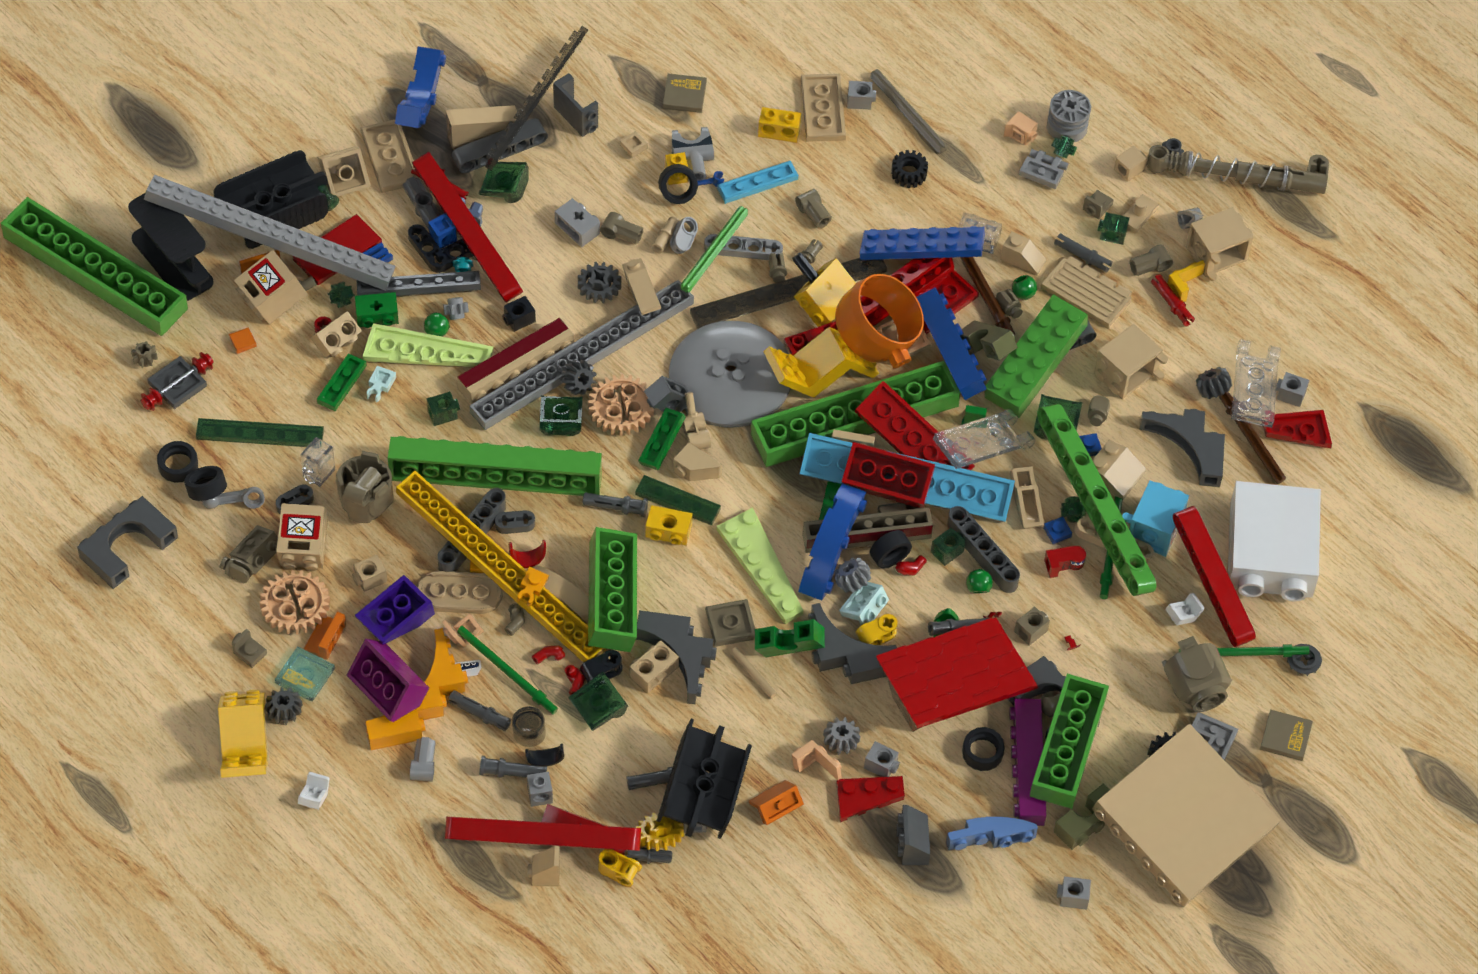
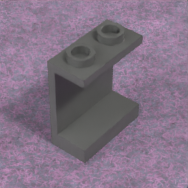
M570 73L553 82L554 108L582 137L593 133L598 128V102L594 101L584 108L581 107L574 99V78Z

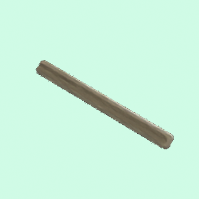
M880 70L872 71L870 78L938 153L945 152L947 144Z

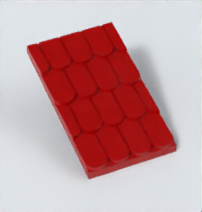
M996 617L988 618L967 627L963 626L936 637H929L908 646L904 645L876 656L887 677L892 697L912 732L924 726L1038 689L1033 676Z

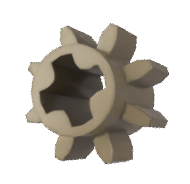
M147 341L137 343L136 350H131L133 363H138L141 368L153 366V360L158 359L155 345L150 346Z

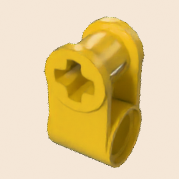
M884 614L871 622L861 625L855 633L863 643L882 645L896 637L898 621L894 615Z
M613 849L602 850L598 858V871L600 874L617 881L622 886L631 887L633 885V878L637 872L641 871L642 865L635 859L626 857ZM609 860L612 861L613 864L607 865L603 862Z

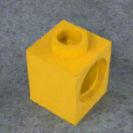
M685 152L665 155V168L674 164L688 167ZM675 173L668 178L667 182L668 185L688 183V177L683 173Z

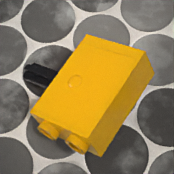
M799 252L792 259L808 279V282L794 297L817 327L831 323L835 319V312L839 301L856 282L837 258L825 263L816 272L803 254Z

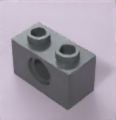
M661 376L644 391L648 397V404L654 409L657 408L664 412L665 408L681 412L687 407L685 393L688 392L685 385L667 377Z

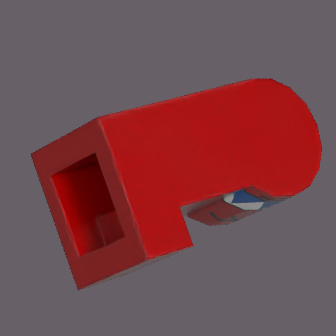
M1080 546L1046 550L1044 562L1049 577H1058L1059 571L1082 569L1085 564L1086 551Z

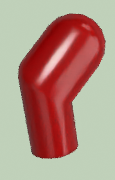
M919 555L913 562L899 561L895 569L902 575L914 576L927 563V560L922 555Z
M559 645L545 646L532 655V659L537 665L550 656H554V659L559 661L565 657V652Z
M568 665L564 672L572 684L569 694L573 697H579L585 678L577 667Z

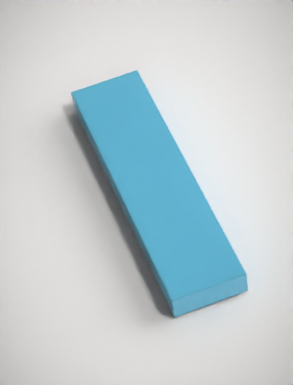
M787 161L718 184L717 190L726 204L798 180L799 175L792 162Z

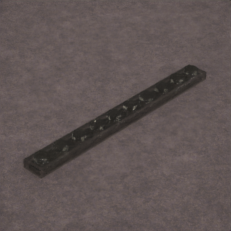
M581 26L578 32L576 30L573 31L568 39L571 41L570 44H564L559 52L562 55L560 57L556 56L550 65L553 68L551 70L547 69L541 77L544 80L542 84L538 82L532 90L535 94L533 96L529 95L523 103L526 107L524 109L519 108L514 116L516 121L514 123L510 121L504 130L507 134L505 136L501 134L495 143L498 147L496 149L491 148L487 154L488 162L485 165L487 169L492 171L584 39L588 32L587 28Z
M860 258L841 263L854 281L887 272V266L883 259L860 260ZM805 275L797 276L690 308V314L697 329L711 323L726 321L796 300L795 294L808 282V279Z

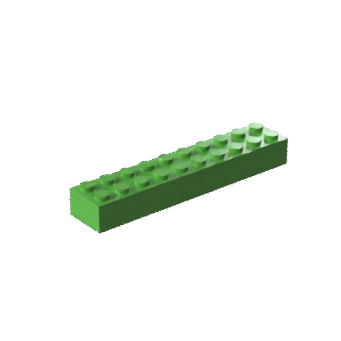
M29 197L22 201L1 222L5 239L160 336H163L188 310L187 299L184 293Z
M941 361L752 420L751 436L765 466L769 467L803 456L809 433L832 438L833 430L863 435L876 433L854 411L882 381L889 385L923 418L959 407L960 391L945 361Z
M398 436L390 437L388 467L392 474V481L402 482L411 473L416 471L430 484L489 489L499 488L502 490L584 496L585 492L600 495L602 453Z

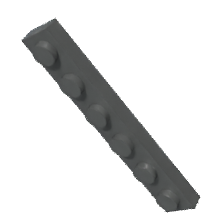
M479 271L395 276L391 278L386 291L357 280V295L396 292V296L481 290Z

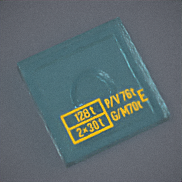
M297 646L275 678V683L286 689L291 687L293 692H298L300 696L313 702L335 670V665Z

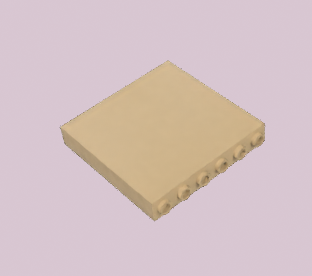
M1190 723L1102 796L1092 808L1095 816L1100 821L1106 823L1110 832L1115 837H1119L1125 844L1128 852L1134 854L1140 860L1142 867L1149 870L1155 876L1157 883L1165 887L1170 892L1172 899L1183 907L1269 834L1281 821Z

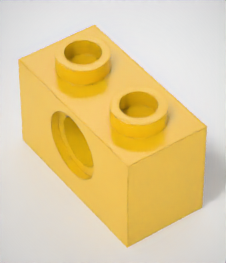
M651 505L645 526V537L654 541L661 540L674 545L687 546L692 527L693 513Z

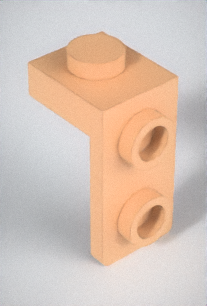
M470 613L455 626H452L446 620L442 622L446 627L443 631L456 645L460 643L463 647H466L469 642L457 633L461 626H464L476 638L484 632Z
M813 740L803 747H799L792 754L793 767L799 773L817 761L835 779L839 780L842 778V767L836 758L832 759L827 754L825 748L821 745L818 746Z

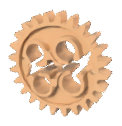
M621 374L620 379L613 375L611 381L605 377V384L598 382V388L593 387L592 393H589L588 408L592 422L596 421V427L603 425L604 432L611 429V435L615 431H619L620 436H622L623 431L630 435L632 429L638 433L639 426L645 428L646 422L650 423L651 416H654V408L648 404V397L644 392L647 383L645 382L640 385V378L632 381V375L628 379H625L623 374ZM620 387H621V402H622L623 408H625V416H626V418H628V414H629V421L626 420V421L623 422V423H622V407H621V403L619 402V396H618L617 392H615V396H614V389H618V388H620Z
M292 570L291 575H287L283 571L282 578L275 575V582L268 580L269 587L264 586V593L260 594V608L262 616H265V622L271 623V628H275L278 625L279 632L285 628L288 635L291 630H295L296 635H298L299 629L307 633V627L315 629V622L322 624L321 617L326 618V611L330 610V596H328V588H325L324 581L319 583L318 576L312 579L311 572L304 576L303 570H300L298 575ZM292 582L294 598L299 606L301 615H303L304 611V619L301 618L298 622L295 603L291 599L289 589L286 593V586H289Z

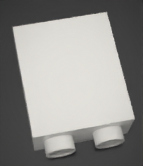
M1236 481L1230 502L1228 575L1235 590H1238L1241 595L1258 597L1263 593L1279 594L1283 599L1293 602L1304 600L1306 597H1313L1319 577L1321 489Z

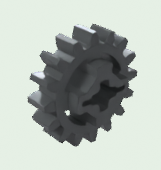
M594 262L593 267L588 264L587 270L581 269V275H578L580 295H586V300L593 298L594 303L598 299L605 303L606 298L612 301V295L618 296V290H621L619 270H613V265L606 267L605 262L601 266Z

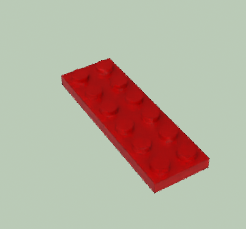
M884 381L854 411L899 454L967 470H972L975 467L969 459Z

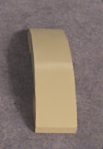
M535 565L534 569L549 575L545 588L588 626L589 597L560 575Z

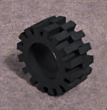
M906 150L905 154L901 151L899 156L896 154L892 161L891 170L892 178L895 179L896 184L901 182V187H904L906 184L907 188H910L911 185L915 188L917 183L922 185L923 181L925 182L928 171V161H926L925 156L922 157L920 152L916 155L914 150H912V153ZM905 166H913L917 169V171L906 172L902 168Z

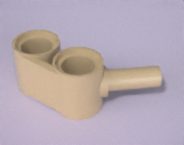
M693 392L685 393L688 413H686V418L682 424L687 443H691L700 450L711 448L710 435L706 429L704 415L702 412L698 413L695 409Z

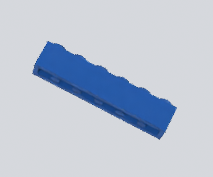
M935 287L917 296L916 298L922 308L924 320L964 400L986 390L984 381L987 379L982 369L977 370L976 366L979 363L974 353L969 354L968 351L971 350V347L966 338L962 340L960 335L964 333L959 323L954 325L952 320L956 319L951 308L946 309L945 305L948 302L944 294H939Z

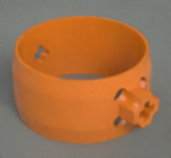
M886 274L868 276L855 283L843 295L835 312L836 325L843 341L861 358L874 363L890 361L893 369L900 368L912 360L907 349L921 335L924 317L916 296L900 280ZM860 295L873 299L890 314L897 328L898 342L886 338L870 324L863 312Z

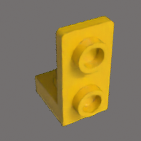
M1203 260L1197 263L1193 262L1186 268L1175 270L1169 275L1167 284L1180 300L1187 301L1189 287L1186 282L1203 274L1205 262Z

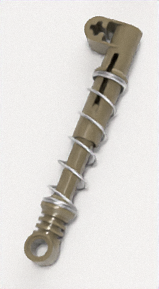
M1155 145L1149 150L1147 168L1154 173H1161L1169 168L1168 171L1174 169L1173 172H1176L1178 170L1183 176L1189 177L1190 173L1194 171L1201 172L1204 179L1209 174L1220 175L1223 182L1228 177H1235V181H1239L1241 184L1247 182L1258 184L1259 187L1264 185L1274 186L1281 191L1294 189L1325 194L1329 160L1323 155H1313L1309 159L1307 171L1293 169L1288 165L1282 168L1276 167L1274 163L1269 166L1257 164L1256 161L1253 163L1238 161L1237 158L1234 159L1233 163L1221 162L1218 155L1214 160L1202 159L1200 152L1195 157L1193 151H1186L1179 155V152L1174 154V151H1171L1169 153L1166 147Z

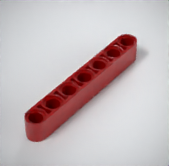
M1190 506L1174 513L1173 522L1233 647H1238L1255 640L1254 628L1195 506Z

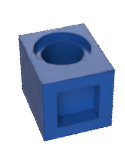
M446 213L428 222L429 234L441 249L457 241L456 227Z

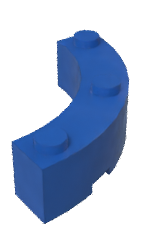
M417 47L413 70H417L415 80L409 83L405 96L406 100H402L397 106L395 124L420 128L422 125H425L431 105L436 103L437 94L435 92L441 66L444 67L446 62V55H443V50Z
M842 483L833 499V507L828 509L809 555L813 559H811L809 566L804 570L798 592L821 601L826 594L830 595L834 586V582H831L841 551L848 546L850 540L848 535L860 512L863 513L867 504V501L864 500L866 491Z

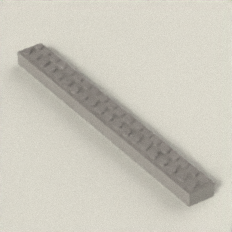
M157 175L153 176L145 193L144 200L385 291L396 267L390 263Z
M679 280L675 281L656 293L661 309L642 315L638 305H635L471 404V415L484 430H487L561 385V380L565 378L562 371H567L566 364L572 365L573 360H584L588 364L594 365L694 304V296L690 292L682 291L680 289L681 282Z

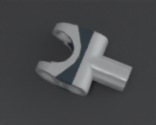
M701 127V135L696 140H686L681 137L678 130H672V154L685 152L688 168L693 171L697 181L704 180L706 178L704 161L714 160L713 143L708 128Z

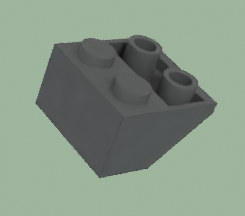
M903 805L902 813H898V824H896V836L899 837L897 856L902 857V865H929L928 815L909 805Z

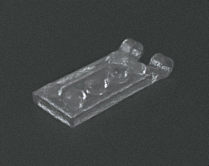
M1240 339L1236 352L1231 419L1272 428L1274 424L1278 361L1281 348L1270 345L1267 357L1264 359L1249 355L1251 341Z
M1012 409L935 433L933 437L935 443L955 469L1020 448L1027 450L1036 442L1029 431L1016 435L1012 430L1011 426L1018 420V416Z

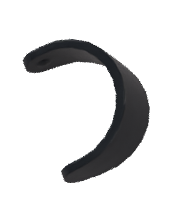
M563 743L558 747L545 750L531 751L525 749L527 761L531 765L552 766L564 759Z

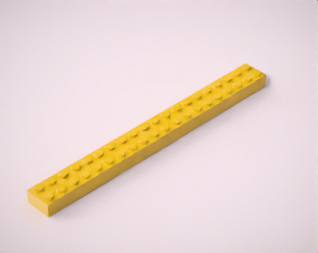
M414 471L396 486L397 495L517 602L518 593L524 590L520 588V584L527 572L518 562L418 472ZM545 587L540 596L534 594V601L530 607L527 606L529 601L527 597H523L520 602H517L583 663L603 654L607 650L606 648L588 646V626Z

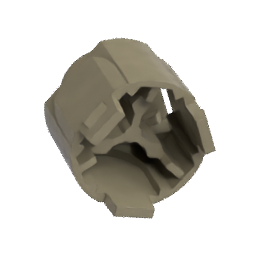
M362 451L361 456L347 460L336 473L337 490L342 507L348 513L350 520L358 523H370L393 503L392 474L389 467L382 460H379L378 454ZM370 466L376 468L381 474V481L372 491L370 500L365 507L343 498L345 488L349 482H355L365 468Z
M1194 636L1179 641L1178 645L1181 652L1175 654L1168 661H1162L1164 671L1179 701L1190 704L1195 712H1204L1219 706L1228 697L1226 689L1231 684L1232 679L1217 647L1211 643L1198 645Z

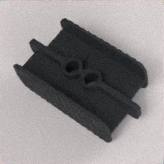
M302 150L294 151L237 177L235 176L232 179L221 182L215 187L213 192L214 197L297 229L323 219L328 213L327 196L319 190L327 185V176L323 171L316 174L313 172L306 161V154ZM244 238L247 248L254 249L263 245Z
M145 193L133 199L129 203L128 209L141 225V228L132 234V242L164 282L184 293L187 301L209 290L213 286V278L195 257V255L205 249L206 243L185 215L144 200Z
M691 718L678 746L657 822H661L664 816L688 825L685 835L689 837L692 836L698 823L719 831L718 838L721 839L732 818L752 746L748 744L746 749L743 750L721 742L725 727L719 725L716 733L712 734L692 727L694 719Z

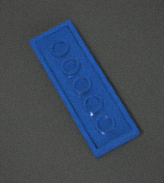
M971 226L963 228L931 227L929 229L892 228L889 230H864L860 260L982 257L985 228Z

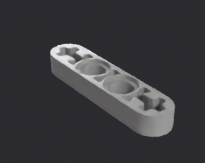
M710 234L705 238V251L718 234ZM732 236L718 255L769 260L770 253H775L777 259L778 253H783V245L777 240ZM735 243L739 247L737 249H730L728 245ZM755 245L759 250L750 251L748 247Z

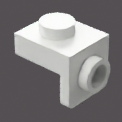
M1190 593L1184 601L1171 603L1165 610L1176 625L1195 622L1203 612L1204 606L1194 593Z
M309 772L306 785L298 797V804L319 810L328 795L330 778Z

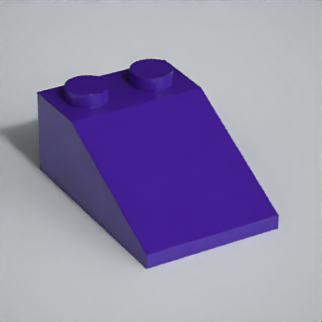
M403 575L355 614V617L384 645L420 627L435 614L432 601Z

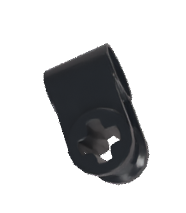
M609 650L593 659L587 660L580 666V671L590 687H598L621 674L623 670L621 654L616 650Z

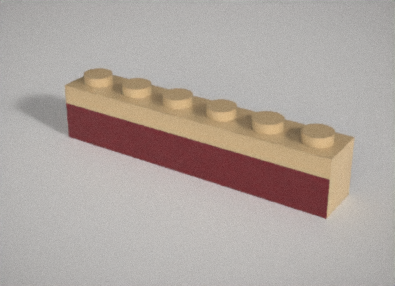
M558 318L457 377L458 389L469 403L473 404L573 344L574 334Z

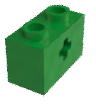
M396 292L355 296L357 325L359 327L370 328L373 323L385 326L399 324Z

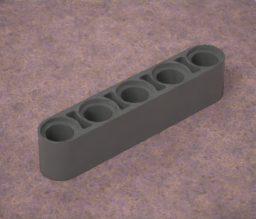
M533 118L461 146L452 152L451 157L461 173H468L540 145L546 141L548 134L539 119Z
M499 488L489 490L468 516L485 534L495 524L496 516L506 510L505 492ZM448 541L438 553L439 571L456 572L467 557Z
M961 506L951 508L947 527L977 563L991 575L992 580L1003 592H1015L1020 578V572L965 508Z

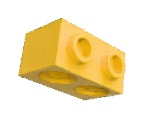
M762 107L758 137L797 143L801 113Z

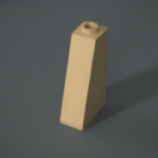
M515 105L446 110L447 137L453 150L524 122L521 112H517Z

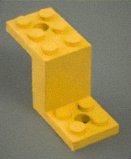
M831 327L824 330L795 355H788L780 349L777 350L770 346L763 351L779 384L813 398L850 369L871 378L879 374L876 368L877 363L867 361L855 354L843 341L839 331Z
M260 690L246 691L247 694H238L237 691H229L220 697L218 715L222 751L221 778L266 774L268 753L264 715L265 692L260 693Z

